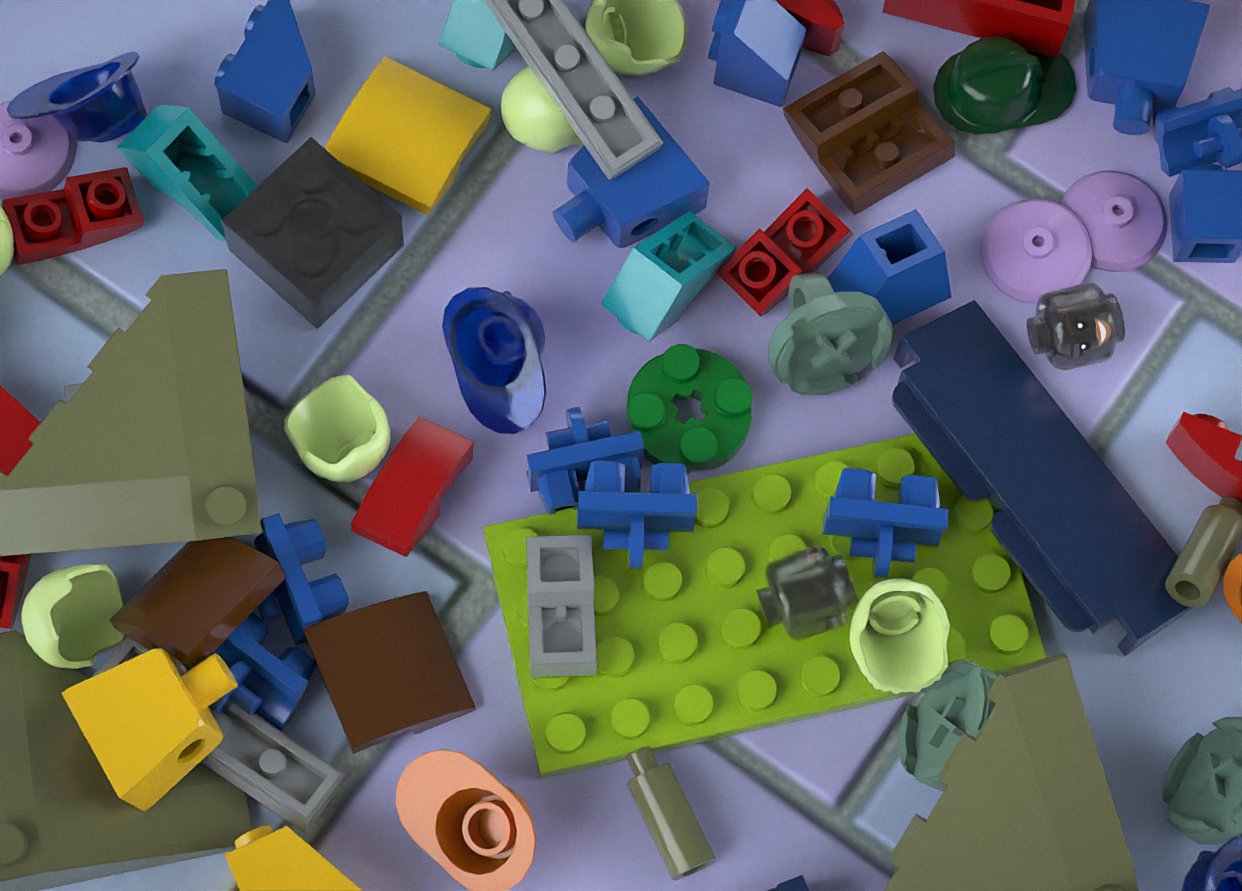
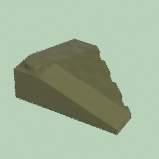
M227 269L161 275L145 294L151 301L125 332L118 327L87 365L93 372L66 404L60 399L29 436L28 440L33 445L9 475L2 471L0 472V556L188 542L262 533L255 467Z
M17 630L0 633V891H39L233 851L237 849L234 843L235 840L253 830L247 794L199 762L162 798L144 812L120 799L61 694L69 687L89 678L76 669L64 670L63 668L48 664L33 651L26 641V637Z
M1062 652L1000 673L986 695L997 704L976 738L964 732L942 768L938 778L947 787L927 820L915 813L889 857L898 868L884 891H1139L1130 852L1068 656Z

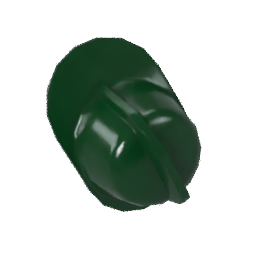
M994 36L983 37L970 43L963 51L952 55L938 70L933 84L935 105L944 120L958 130L979 135L1043 124L1058 118L1070 107L1076 92V82L1073 69L1061 53H1058L1057 58L1025 50L1013 40Z

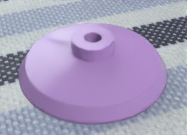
M17 99L1 103L0 198L8 199L53 190L65 179L74 163L76 140L71 125L58 110L39 101Z
M1099 171L1088 174L1072 184L1061 200V205L1073 211L1081 219L1090 235L1092 243L1090 266L1112 272L1136 269L1149 262L1159 252L1165 241L1167 216L1164 206L1155 191L1144 181L1133 175L1119 171Z
M1027 199L1005 207L989 222L982 238L981 258L990 280L1002 292L1020 301L1044 303L1060 299L1080 285L1090 268L1092 243L1085 225L1073 211L1054 201Z

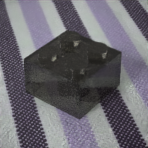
M312 137L301 145L222 220L228 250L316 329L323 325L404 246L402 216Z

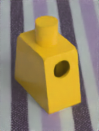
M157 648L69 687L61 694L118 797L144 812L152 807L221 743L223 732L208 706L238 687V684L226 663L217 653H214L187 671L178 659L164 649Z

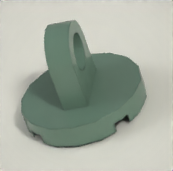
M821 272L799 274L792 277L788 292L790 314L776 327L768 344V359L776 378L781 384L782 382L787 383L791 391L801 395H826L849 388L861 380L858 372L865 369L869 364H871L873 370L884 361L893 344V325L886 311L876 298L860 291L834 292L828 279Z
M965 659L949 662L940 680L920 690L925 694L917 708L909 704L902 718L898 741L901 764L907 773L915 776V780L939 791L945 790L947 785L938 778L942 768L964 732L976 738L997 704L986 696L997 679L993 671Z
M1224 717L1211 723L1217 728L1210 731L1207 735L1203 736L1197 732L1189 738L1172 760L1165 777L1162 800L1169 804V814L1165 813L1170 825L1198 844H1219L1234 837L1242 836V717Z

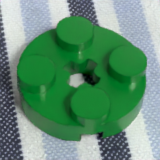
M677 344L667 349L664 354L649 360L635 375L627 394V423L631 432L640 431L644 445L643 456L652 464H684L687 474H690V470H703L711 467L710 470L729 462L743 446L752 420V390L749 384L744 381L742 374L725 358L711 351L695 349L687 344ZM690 398H694L700 401V410L706 415L702 421L691 417L684 424L676 419L678 407L674 403L677 400L687 401Z

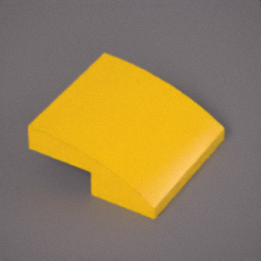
M384 56L345 111L321 153L320 162L429 216L457 179L460 162L487 128L492 109Z

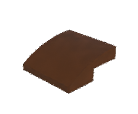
M884 51L783 108L784 117L804 150L828 184L854 215L955 157V141L919 104L918 87Z
M230 537L188 541L109 620L115 629L147 650L162 648L187 666L193 668L207 659L285 579V575L279 562Z
M427 591L372 604L303 629L353 754L411 730L414 731L415 735L476 710Z

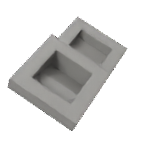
M591 535L526 537L530 677L596 675L597 657Z

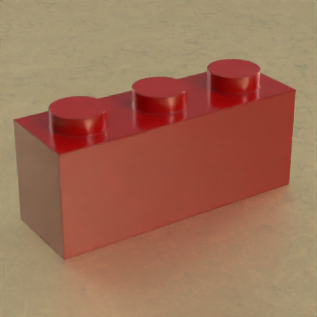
M885 0L882 13L977 38L994 36L1007 38L1015 41L1027 51L1057 58L1071 23L1076 0Z

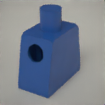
M1089 0L1083 18L1087 95L1093 101L1115 105L1113 128L1116 131L1127 135L1145 134L1150 129L1152 111L1176 105L1185 87L1209 13L1210 4L1188 0Z
M638 96L633 100L659 135L663 145L659 150L611 181L605 176L585 145L571 158L568 163L567 185L575 197L554 210L553 217L563 234L572 242L577 241L599 225L615 246L625 248L656 233L689 210L697 214L706 208L710 182Z

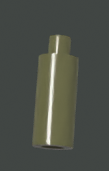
M1224 497L1218 505H1210L1203 510L1165 582L1168 594L1178 603L1187 607L1199 608L1205 606L1210 601L1242 539V503L1232 497Z
M650 746L643 747L629 754L626 759L635 778L630 780L627 786L672 880L675 881L690 876L715 862L716 857L670 763L658 765Z

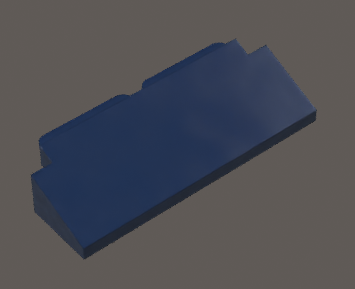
M975 300L901 337L894 361L900 368H903L913 360L917 363L902 370L898 385L892 394L894 407L966 499L974 502L987 498L998 511L991 521L993 535L1065 628L1072 632H1083L1089 628L1092 634H1095L1117 618L1128 632L1117 646L1123 655L1126 656L1192 609V607L1184 606L1175 601L1166 590L1165 582L1178 559L1177 554Z

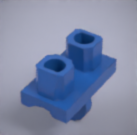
M1227 87L1211 92L1208 98L1201 102L1182 108L1170 105L1154 111L1152 115L1154 135L1159 145L1161 170L1167 176L1171 177L1180 174L1182 170H1188L1201 164L1219 162L1222 167L1229 168L1242 162V89L1234 91Z
M580 407L566 409L568 428L545 432L549 450L527 454L528 471H526L530 492L539 491L540 498L549 515L555 514V511L572 507H574V510L578 509L580 491L578 482L587 480L590 464L593 461H611L625 464L624 492H641L640 469H642L644 445L640 431L611 437L607 419L585 424Z
M593 461L590 464L585 491H579L577 529L604 530L603 549H628L629 568L642 569L643 550L668 551L669 532H693L694 519L697 516V494H690L684 464L658 463L651 465L649 493L624 492L625 464L611 461Z
M845 468L841 473L835 495L830 497L824 514L823 534L851 537L849 556L873 558V577L886 579L891 560L914 563L916 544L938 547L941 533L947 529L948 509L939 508L940 501L936 478L917 475L903 476L899 483L898 503L874 501L876 473L870 470Z
M278 513L261 519L260 523L263 532L255 538L254 544L258 551L279 562L285 579L257 608L263 622L278 618L281 612L274 598L276 597L294 643L299 645L307 642L303 631L304 628L345 613L349 604V597L341 578L336 573L308 582L301 565L322 559L326 553L325 539L317 520L311 519L284 525L281 515Z
M252 612L211 654L217 653L235 677L238 687L208 707L219 715L235 703L249 715L257 712L281 731L292 721L316 668V662L298 647H288L278 657L262 646L269 631L265 622Z

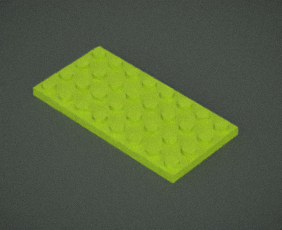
M916 434L688 482L690 494H697V516L694 519L693 532H669L668 551L643 550L642 569L628 567V549H603L604 530L577 529V509L574 510V507L555 511V514L552 515L544 513L483 526L485 543L540 779L627 760L626 757L629 754L647 746H650L654 754L924 693L919 691L918 693L900 692L894 694L891 691L883 692L880 689L876 690L861 672L851 652L850 625L855 607L871 586L886 579L873 577V558L849 556L851 537L823 534L824 514L830 497L835 495L841 473L845 468L870 470L876 473L874 501L898 503L899 483L903 476L917 475L937 479L939 508L948 509L947 529L942 531L938 547L916 544L915 562L891 560L886 579L904 578L928 585L940 599L946 609L950 624L947 638L948 663L965 659L993 671L998 676L1002 672L1046 658L1022 572L991 531V521L998 511L987 498L978 502L966 499ZM591 535L597 657L596 675L530 677L526 537ZM790 577L794 578V583L803 581L805 583L804 588L797 591L794 590L791 583L792 578ZM811 577L822 578L830 585V596L823 604H821L815 594ZM782 579H783V584H784L786 590H787V591L789 592V594L791 595L790 597H789V596L785 593V591L783 590V587H782Z

